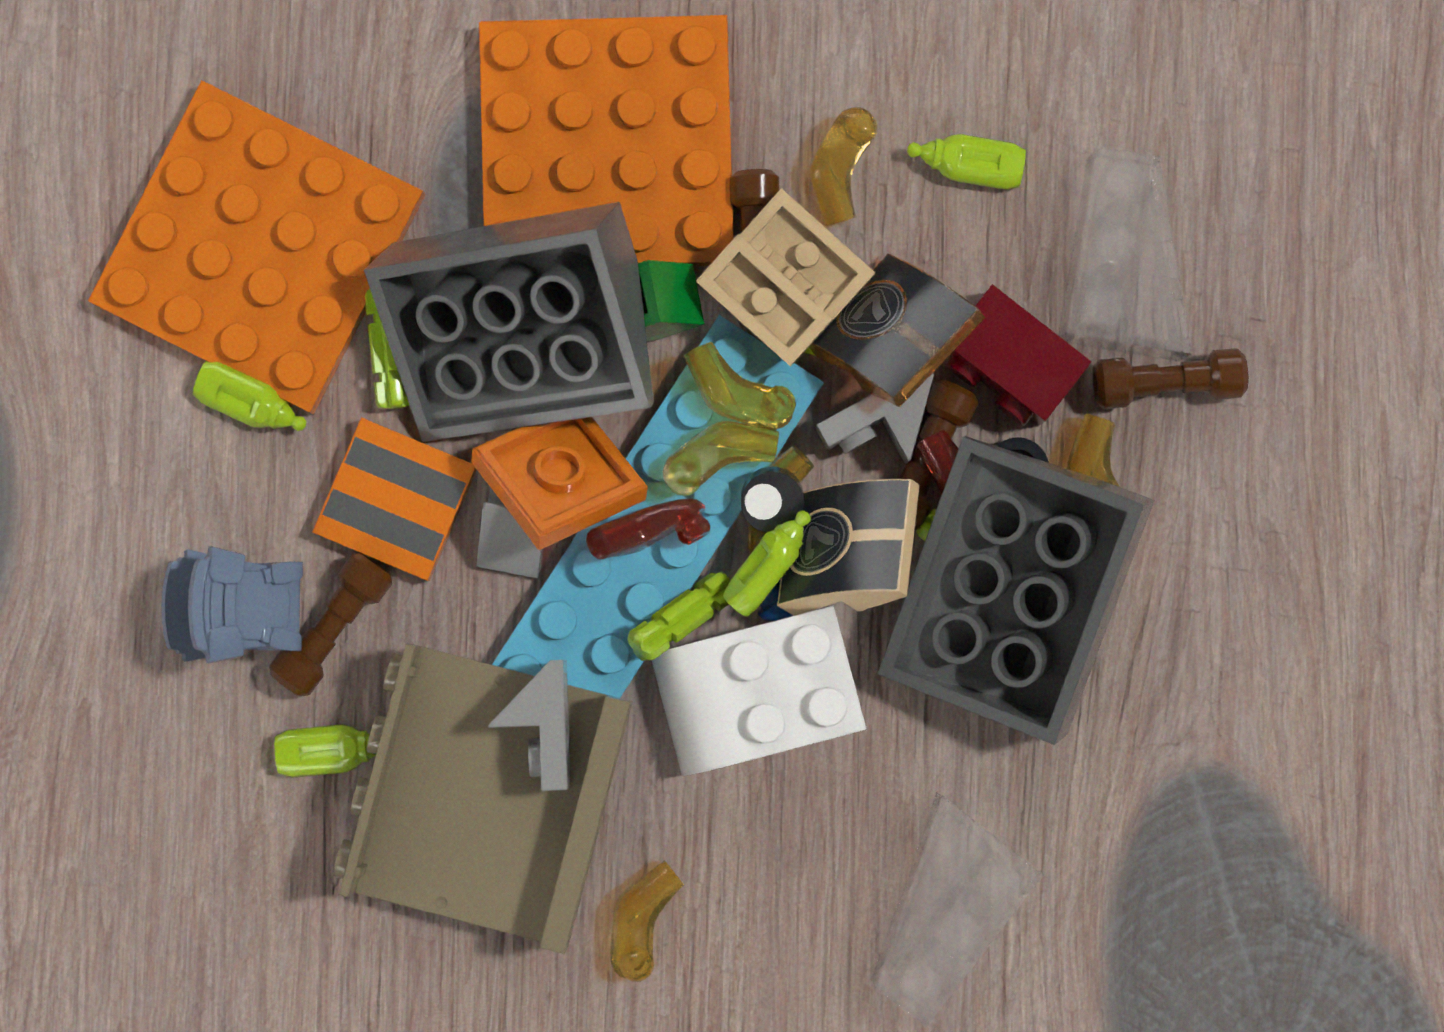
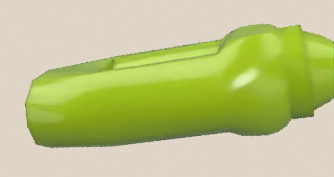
M954 134L944 139L936 138L922 146L912 142L907 147V153L910 157L920 156L926 164L930 165L931 169L939 170L943 176L952 181L1004 190L1020 187L1026 150L1015 143L965 134Z
M205 361L202 365L192 394L202 404L251 427H271L277 429L292 426L296 431H302L306 427V419L301 416H295L289 403L281 399L270 385L220 362Z
M798 511L795 520L778 524L774 530L766 532L759 544L731 578L723 596L728 604L738 613L747 617L754 612L789 567L796 561L799 549L803 545V526L811 522V516L808 512Z
M344 724L288 729L277 734L274 738L277 772L280 775L292 778L349 772L356 769L362 762H369L371 758L376 756V754L367 752L370 733L358 731L356 728Z

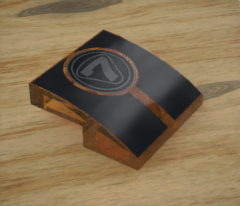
M887 254L874 267L875 275L809 348L817 358L851 373L864 391L897 407H901L985 317L976 306L941 281L916 266L891 254Z

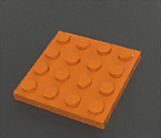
M727 15L479 21L484 226L620 202L638 263L654 260L693 264V266H710L733 240V204L730 202L732 166Z
M201 80L88 302L205 361L220 362L270 385L281 399L314 415L366 313L365 293L370 287L364 269L392 243L403 241L426 194L423 190Z

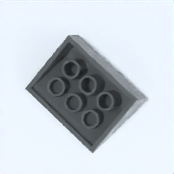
M620 202L394 242L364 269L422 442L650 408L654 403L638 261Z
M963 436L878 675L1056 745L1068 734L1155 500L1100 479Z

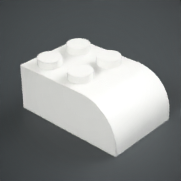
M834 606L671 648L656 659L651 660L682 776L706 772L867 730Z

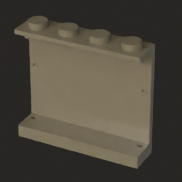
M406 644L403 655L392 654L387 668L383 689L393 692L387 716L377 715L375 717L369 735L367 752L376 754L370 779L360 777L353 795L350 814L360 817L353 841L344 839L337 855L333 876L343 879L339 895L349 897L354 893L539 941L541 942L539 948L565 954L573 931L632 701L568 685L571 788L568 790L542 791L541 777H530L528 761L529 738H540L539 726L488 728V725L535 676L415 644Z

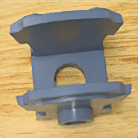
M209 546L207 554L189 549L185 550L184 557H179L177 561L168 563L164 578L161 611L166 647L170 650H175L177 654H182V660L185 662L206 658L207 664L239 658L244 655L243 649L302 651L299 621L300 579L303 577V562L251 563L245 561V555L242 553Z

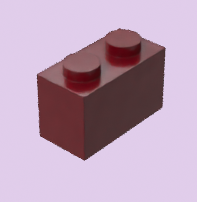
M992 284L974 306L976 311L955 331L942 347L941 351L950 357L945 365L966 384L975 388L979 381H981L1000 397L996 400L995 405L1018 424L1025 426L1031 420L1037 426H1040L1049 418L1092 361Z

